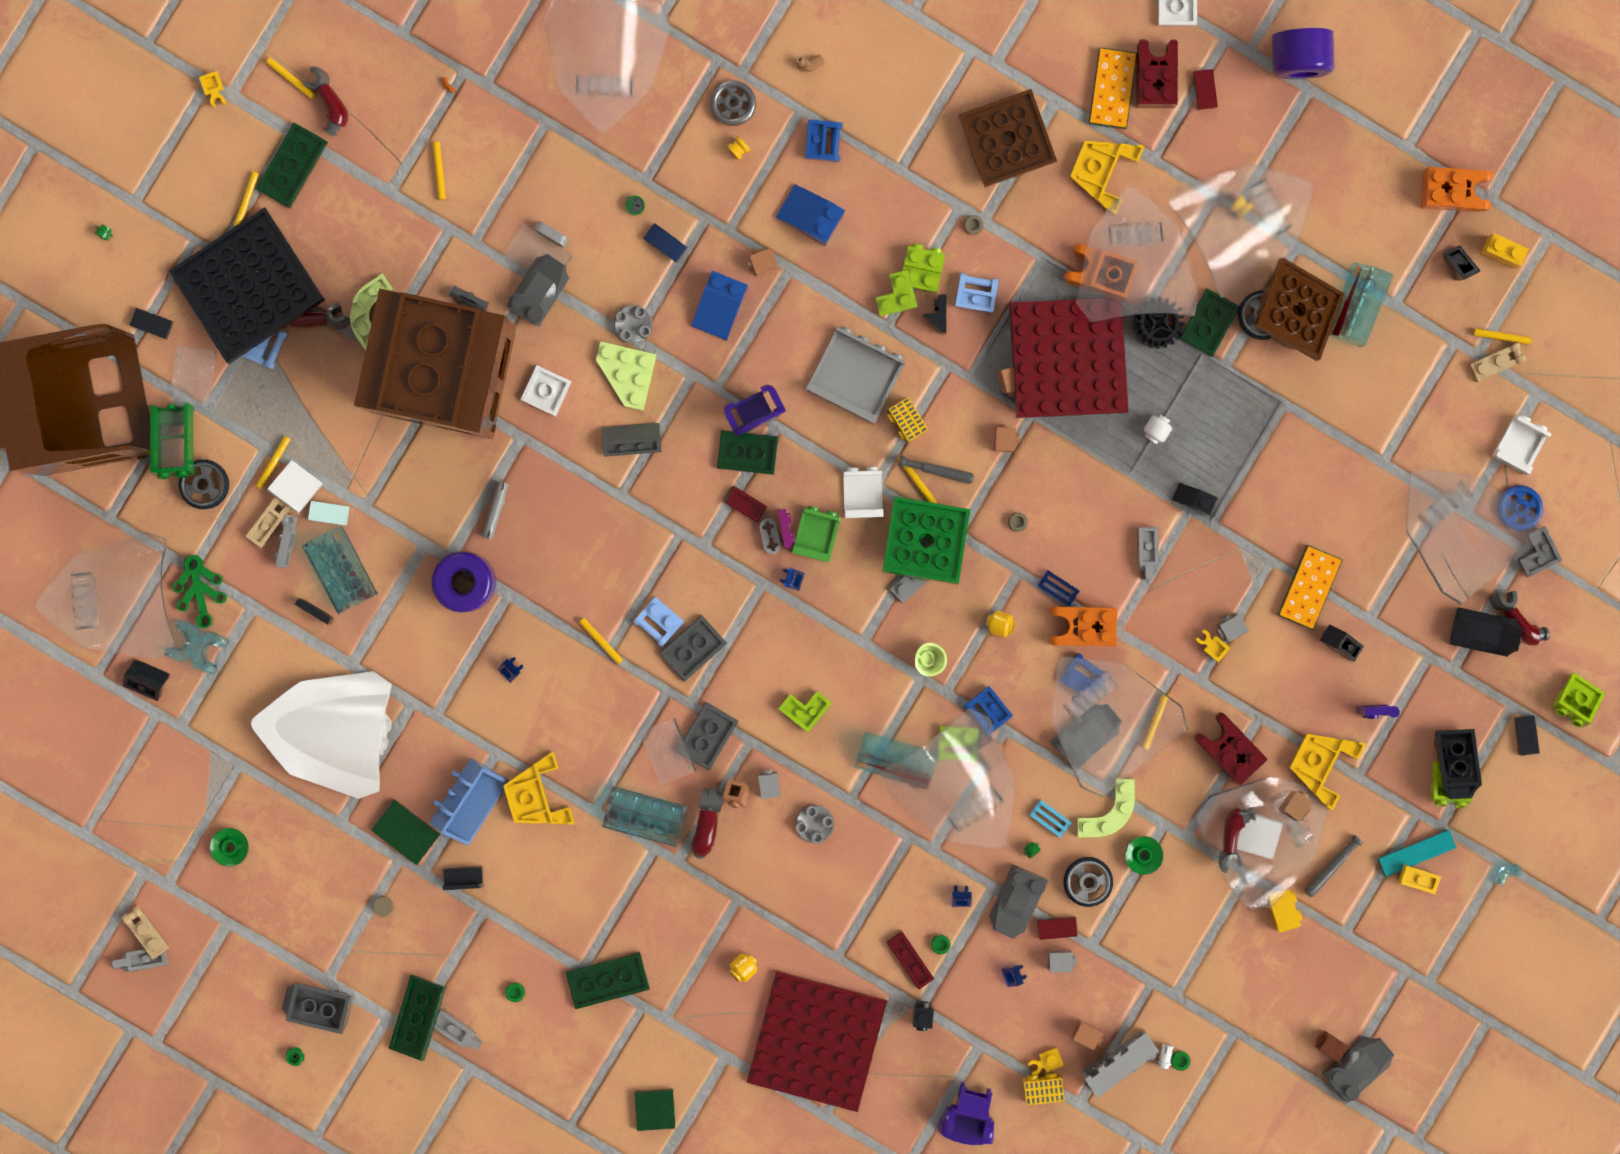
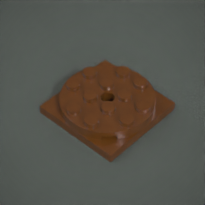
M1032 89L959 114L971 155L976 163L984 188L1057 162ZM1004 135L1012 137L1013 141L1010 145L1002 142Z
M1282 257L1278 260L1270 283L1263 291L1260 310L1254 326L1268 333L1280 345L1289 349H1296L1311 359L1318 361L1322 357L1345 293ZM1293 306L1297 308L1298 316L1293 312Z

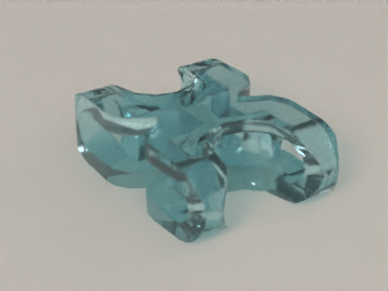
M176 620L175 628L185 635V644L182 648L166 647L163 654L179 662L191 659V665L195 669L215 674L217 665L208 660L206 656L207 650L212 645L226 647L229 640L214 632H207L201 635L199 626L184 620Z

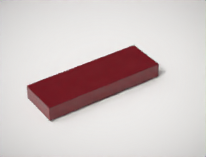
M903 931L886 941L918 989L934 980V977Z

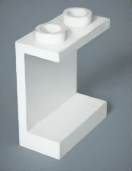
M867 467L866 471H859V468H847V472H843L845 518L884 517L882 471H878V467Z

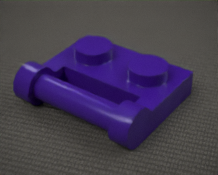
M1385 704L1356 706L1357 714L1363 715V718L1378 719L1379 715L1395 718L1400 714V710L1396 706Z

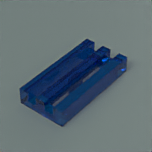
M1049 570L1046 571L1037 585L1069 607L1080 592V590ZM1047 577H1052L1056 581L1060 582L1061 584L1072 590L1074 593L1070 594L1060 586L1056 585L1055 583L1047 579ZM1046 582L1070 599L1068 601L1045 587L1043 583Z

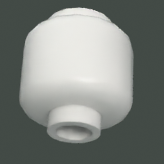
M1161 414L1159 417L1151 416L1143 429L1146 433L1145 437L1156 444L1164 442L1172 431L1171 425L1168 424L1170 420Z

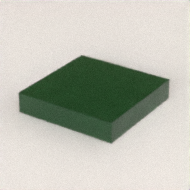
M673 1089L635 1091L637 1131L675 1129Z

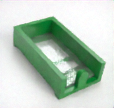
M188 402L184 403V407L168 404L167 408H158L155 405H150V473L157 476L158 479H169V476L187 478L188 475L195 474L193 449L194 406Z

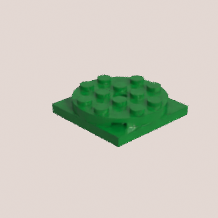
M894 496L882 572L908 576L917 580H932L958 585L970 509ZM928 538L931 541V545L924 548L920 540Z

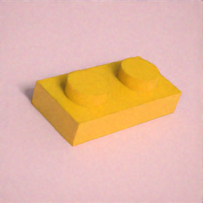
M1404 864L1398 882L1435 894L1441 876Z

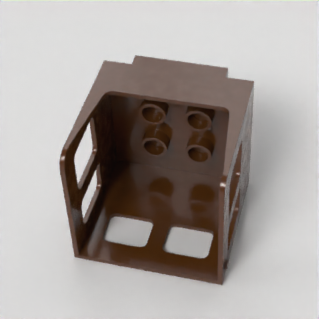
M379 288L354 406L372 414L493 439L516 326L505 315ZM507 340V346L504 355L500 378H498L505 341ZM494 392H495V393H496L495 402H494V406H493L492 416H491V419L489 420L491 405H492L493 396H494Z
M95 324L0 342V451L7 452L10 471L48 476L133 459L140 460L150 456V416L134 334L108 324ZM93 333V334H88V335H83V336L68 338V337H71V336H74V335H77V334ZM116 356L119 360L123 390L119 393L103 396L95 395L89 367L90 361L97 358ZM125 406L129 413L133 440L130 443L107 447L103 441L99 412L104 409Z

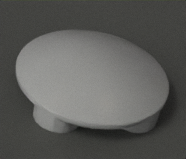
M636 305L626 306L617 313L614 320V329L621 340L632 344L640 343L650 335L652 319L643 307Z
M819 805L805 807L800 811L796 819L798 834L802 839L810 843L819 844L825 841L834 829L832 814L826 808Z

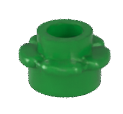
M103 224L100 227H95L97 229L94 234L100 238L109 241L110 237H113V234H111L112 229Z
M1029 843L1024 847L1025 852L1023 855H1026L1029 859L1034 857L1041 851L1038 846L1039 843Z
M298 1047L290 1048L286 1052V1061L290 1065L299 1066L305 1059L302 1049Z

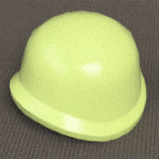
M925 643L918 648L915 654V667L921 675L927 677L938 675L947 665V655L943 648L937 644Z

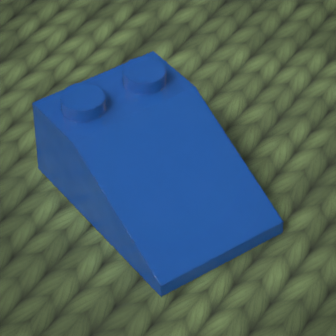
M795 184L776 218L826 246L845 214V210Z
M712 271L691 326L727 340L747 292L748 285Z

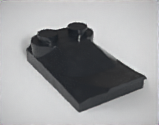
M1458 607L1451 631L1450 645L1508 657L1519 650L1523 628L1517 623L1516 619Z
M1475 730L1436 731L1434 746L1437 749L1443 789L1446 791L1449 799L1472 798L1476 790L1482 786Z

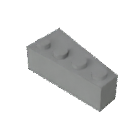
M1143 1029L1082 1070L1081 1074L1096 1097L1099 1098L1130 1073L1138 1070L1146 1061L1153 1060L1159 1051Z

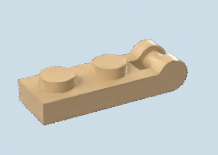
M1516 343L1470 364L1469 367L1476 382L1526 361L1525 355H1522L1520 351V344ZM1513 352L1515 359L1510 360L1508 353Z
M275 497L245 537L260 548H263L281 524L284 515H288L292 509ZM278 505L283 508L280 513L275 510Z
M136 905L132 908L133 911L123 915L122 919L150 957L155 959L170 947L142 909ZM139 917L141 921L135 924L133 920Z

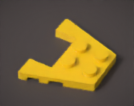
M1084 141L1069 178L1107 211L1116 216L1123 199L1105 192L1110 176L1119 156L1138 163L1145 146Z
M1305 734L1289 769L1329 810L1333 811L1341 795L1325 788L1323 785L1340 751L1359 760L1366 744Z
M554 752L549 753L503 786L514 823L575 824L571 807L554 812L550 811L540 774L559 768Z

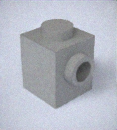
M1229 614L1221 618V623L1217 624L1219 628L1217 633L1221 640L1225 639L1226 642H1230L1249 631L1240 614L1232 617Z

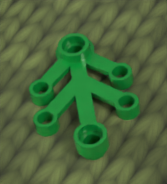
M190 555L184 560L185 571L179 580L173 584L172 588L176 593L184 592L186 588L185 583L192 576V585L182 600L177 603L176 607L181 612L187 611L190 601L196 595L200 613L196 623L200 628L205 629L212 626L213 617L208 614L204 593L214 598L218 604L225 603L227 595L223 592H217L202 582L200 574L209 578L212 584L220 585L223 582L222 575L213 573L205 568L203 560L199 556ZM192 561H196L197 566L195 568L191 567ZM215 576H219L220 578L218 583L214 582ZM177 584L182 585V589L180 591L176 589ZM220 594L224 597L221 602L218 601V595ZM182 602L186 604V608L183 610L180 608ZM204 617L209 619L208 624L203 623Z

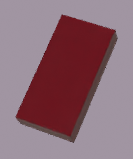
M1213 69L1194 71L1193 76L1198 110L1217 108L1218 103Z
M734 487L725 502L757 523L767 509L766 505L737 487Z
M1076 917L1037 920L1039 940L1078 937Z

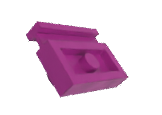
M786 509L778 510L784 549L792 548V543H795L794 532L789 531L788 525L792 524L791 514L786 513Z

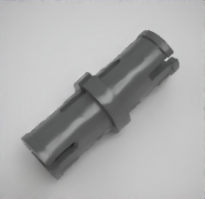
M455 285L449 293L450 297L463 302L464 306H471L486 311L489 302L474 296V293H468Z

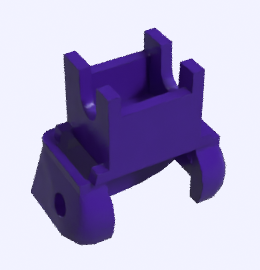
M763 385L760 387V392L736 404L731 401L725 405L724 413L735 436L745 434L786 412L777 391L772 385ZM769 392L776 406L773 411H771L763 395ZM736 409L744 426H738L731 410Z
M961 1081L956 1104L946 1106L937 1125L938 1131L944 1137L962 1144H993L995 1122L993 1117L989 1116L993 1095L991 1088H987L986 1093L983 1094L966 1090L965 1082Z

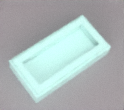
M311 501L308 520L347 526L350 507Z

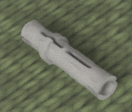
M497 481L494 496L490 500L492 503L481 534V536L487 538L489 531V539L494 538L502 506L506 503L504 499L510 485L504 483L502 488L503 482Z

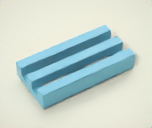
M1041 799L1029 814L1060 838L1072 823ZM1040 806H1044L1065 822L1064 826L1041 810ZM1039 812L1041 815H1043L1056 826H1058L1061 830L1058 832L1056 829H1054L1041 818H1039L1037 815H1035V813Z

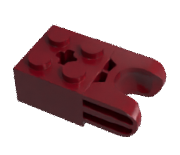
M1140 39L1137 44L1136 108H1175L1178 104V41L1171 39L1166 46L1165 56L1155 57L1149 50L1148 41ZM1158 84L1161 88L1158 91L1153 85Z
M1219 712L1216 715V720L1222 729L1221 736L1216 740H1209L1205 735L1197 733L1194 736V740L1237 785L1241 786L1268 759L1224 713ZM1237 754L1242 755L1241 762H1236L1238 759L1236 757Z

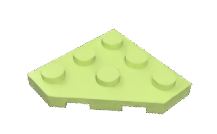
M600 341L596 361L625 407L644 411L657 355Z

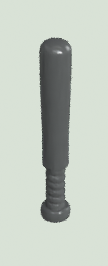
M901 456L899 459V467L916 468L922 472L966 484H971L974 479V474L927 462L921 463L906 459L905 456Z
M1354 835L1352 842L1341 853H1338L1304 889L1305 893L1309 897L1315 896L1346 861L1349 854L1358 845L1361 846L1363 842Z

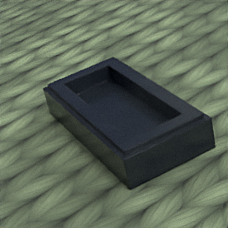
M136 308L130 326L167 339L174 322Z
M303 598L297 599L294 604L327 625L331 624L334 620V617Z
M1535 715L1515 717L1514 722L1519 756L1539 754Z

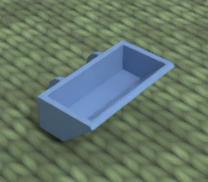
M472 758L462 773L456 770L452 771L451 774L458 779L453 787L447 791L448 795L443 802L434 799L432 803L438 806L439 809L430 821V824L440 833L468 846L503 793V786L509 782L505 777Z

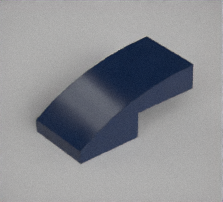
M656 223L653 224L644 236L648 243L676 263L688 248Z

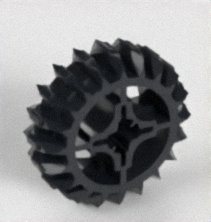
M1158 297L1157 303L1154 298L1150 299V304L1144 301L1143 305L1145 308L1142 306L1137 308L1141 314L1134 313V316L1139 318V320L1132 322L1138 325L1133 331H1140V334L1136 337L1137 339L1142 336L1144 337L1141 342L1142 344L1150 341L1148 344L1149 348L1154 343L1156 349L1160 348L1161 343L1163 348H1167V341L1170 345H1173L1174 340L1172 338L1179 340L1180 337L1177 333H1183L1184 331L1179 328V326L1185 325V322H1179V319L1184 318V315L1178 316L1177 314L1181 308L1179 307L1174 310L1173 307L1176 303L1173 302L1169 306L1168 298L1165 299L1164 303H1162L1161 297ZM1153 308H1162L1165 310L1161 315H1155L1154 313L1151 314L1149 312V310ZM1169 314L1173 319V329H1170V326L1167 324ZM1164 316L1161 322L1162 328L1161 326L1155 328L1157 323L1155 319L1159 320ZM1144 317H1147L1151 324L1148 332L1144 327ZM1156 331L1166 332L1169 335L1165 338L1152 337Z

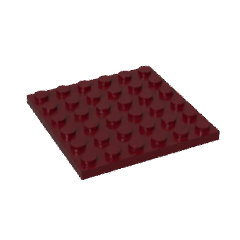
M1110 298L1009 303L1016 418L1129 413L1121 301Z
M776 970L747 1083L858 1112L887 1000Z

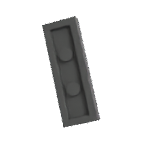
M659 423L603 427L602 445L604 457L661 452Z

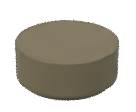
M976 215L969 216L964 222V229L969 235H977L983 229V221Z
M1014 513L1009 517L1008 525L1011 530L1020 532L1027 527L1028 520L1024 514Z
M388 897L378 898L373 904L374 912L382 917L389 915L393 910L392 900Z

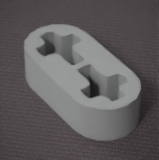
M540 221L534 227L535 231L564 248L569 241L566 236Z
M770 518L764 519L760 523V533L764 549L769 554H776L781 548L777 525ZM765 522L774 525V528H771L772 535L768 536L767 530H763L762 526H765ZM770 537L773 538L774 543L778 544L775 547V551H771L770 548L767 549V545L770 544Z

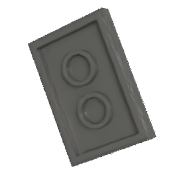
M701 615L659 654L685 682L719 652L727 642Z
M705 702L677 752L710 771L739 721Z

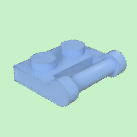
M961 273L955 307L993 313L999 279L993 278V280ZM965 283L990 287L991 292L964 288Z
M282 331L274 334L277 335V338L267 360L263 359L272 336L242 356L274 369L276 365L274 362L288 334Z
M655 596L633 623L636 626L639 625L652 636L662 648L684 621ZM647 615L667 632L664 637L644 620Z

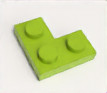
M908 269L890 273L889 276L894 292L876 297L880 316L918 306Z
M816 691L806 705L789 694L778 709L809 733L832 702L818 691Z

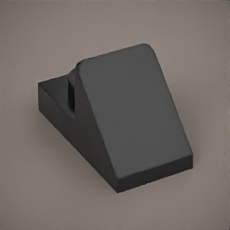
M1461 245L1443 253L1444 260L1453 269L1455 281L1465 280L1480 272L1478 266Z
M939 294L938 299H934V311H938V314L922 315L941 335L946 334L947 294Z

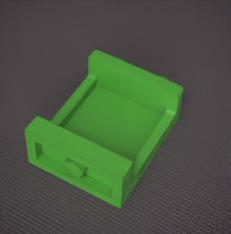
M808 506V509L804 508L792 553L830 562L841 519L837 517L838 513L828 510L826 514L821 513L819 508Z

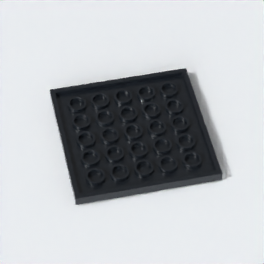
M265 207L169 270L227 364L232 363L325 301L316 284Z

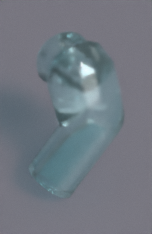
M1514 863L1501 867L1495 883L1504 886L1507 877L1519 876L1522 873L1521 867Z

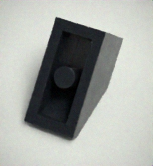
M1179 483L1172 501L1208 516L1211 514L1218 497Z
M1330 624L1320 639L1327 647L1353 662L1356 661L1364 647L1347 632Z

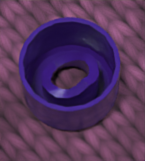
M1299 28L1273 34L1272 59L1274 75L1282 79H1311L1332 73L1335 67L1334 32L1325 28Z
M454 552L438 562L432 574L431 585L436 599L445 608L460 613L473 612L484 607L493 597L496 589V575L493 567L484 557L472 552ZM460 570L468 571L474 578V586L466 594L456 591L453 587V576Z

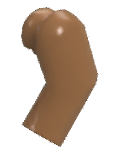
M820 54L812 60L799 56L795 61L798 69L812 72L825 63Z

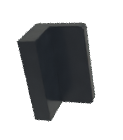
M135 659L124 674L122 686L158 701L161 697L163 686L170 674Z
M483 866L443 869V890L475 889L484 886Z

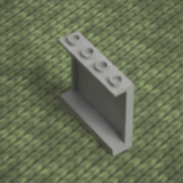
M842 326L841 329L837 327L806 391L874 425L905 364V361H903L904 357L895 352L892 355L887 353L885 347L879 344L874 346L868 343L869 339L859 335L856 337L852 335V331Z

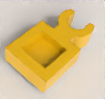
M215 71L200 76L199 79L205 95H211V105L216 108L215 101L217 99H221L222 104L225 105L226 99L220 94L225 89L219 72Z
M1202 630L1201 632L1205 634V639L1201 641L1196 637L1195 641L1199 644H1205L1206 647L1203 651L1219 663L1230 650V647L1217 636L1211 639L1209 632Z
M1057 1047L1039 1053V1060L1031 1059L1028 1061L1029 1066L1032 1064L1037 1065V1068L1031 1071L1033 1075L1039 1074L1043 1068L1048 1073L1064 1066Z

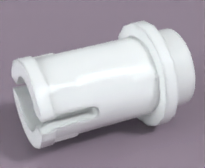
M1162 1043L1160 1057L1156 1061L1158 1063L1157 1066L1169 1069V1066L1172 1064L1170 1062L1174 1046Z

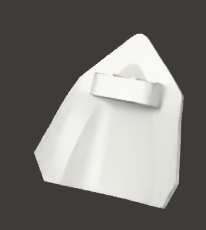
M374 671L300 681L252 719L251 726L290 775L360 799L380 790V741L392 684Z

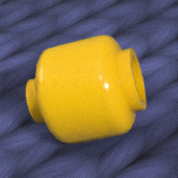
M999 610L989 615L986 621L990 634L1003 638L1013 634L1016 624L1012 614Z
M741 953L730 963L729 967L731 970L729 973L736 981L747 982L757 972V966L755 965L757 960L751 954L747 956Z

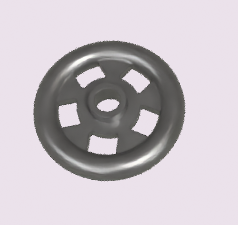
M729 80L721 83L714 89L710 99V107L714 117L719 122L728 126H738L747 122L754 114L756 98L752 89L747 84L737 80ZM737 88L744 92L742 97L735 94ZM727 89L730 94L724 99L720 94ZM732 100L737 102V105L734 107L729 104ZM743 101L748 102L747 110L741 109ZM723 103L726 111L720 112L718 105ZM738 112V118H730V113Z

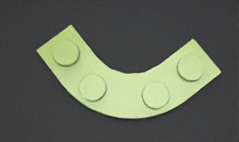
M383 273L363 286L352 302L350 324L356 338L365 351L372 324L370 313L376 304L379 288L394 291Z
M1134 778L1114 779V804L1111 810L1104 816L1077 818L1078 838L1108 836L1117 832L1127 823L1135 803Z

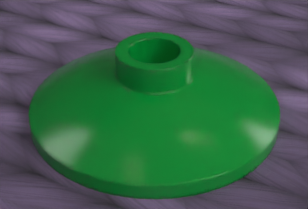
M225 828L218 831L210 843V852L213 859L220 865L227 867L240 864L246 858L249 851V843L246 836L234 828ZM229 843H232L234 845L233 850H230L228 848Z
M1137 837L1126 848V863L1135 873L1142 875L1151 874L1158 870L1163 862V849L1151 837ZM1142 851L1147 853L1145 858L1140 857Z

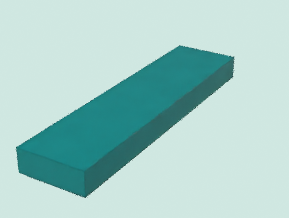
M1445 830L1377 859L1384 876L1387 877L1402 871L1404 864L1414 866L1457 847L1450 830Z

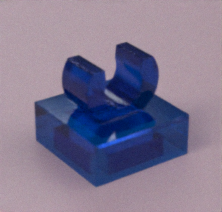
M789 568V570L783 569V572L787 573L786 580L780 579V582L785 587L799 591L805 573Z
M515 657L511 658L510 661L506 659L497 669L510 683L521 673L520 670L523 668L522 664L519 667L513 665V662L516 660Z
M965 885L964 892H959L957 890L958 887L954 886L951 898L952 907H971L972 893L968 892V886Z
M1023 965L1006 966L1001 969L1007 987L1024 984L1023 980L1027 976L1021 975L1019 971L1023 968Z

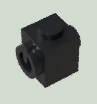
M916 1001L913 1004L912 1025L918 1031H928V1028L932 1029L934 1008L931 1002Z

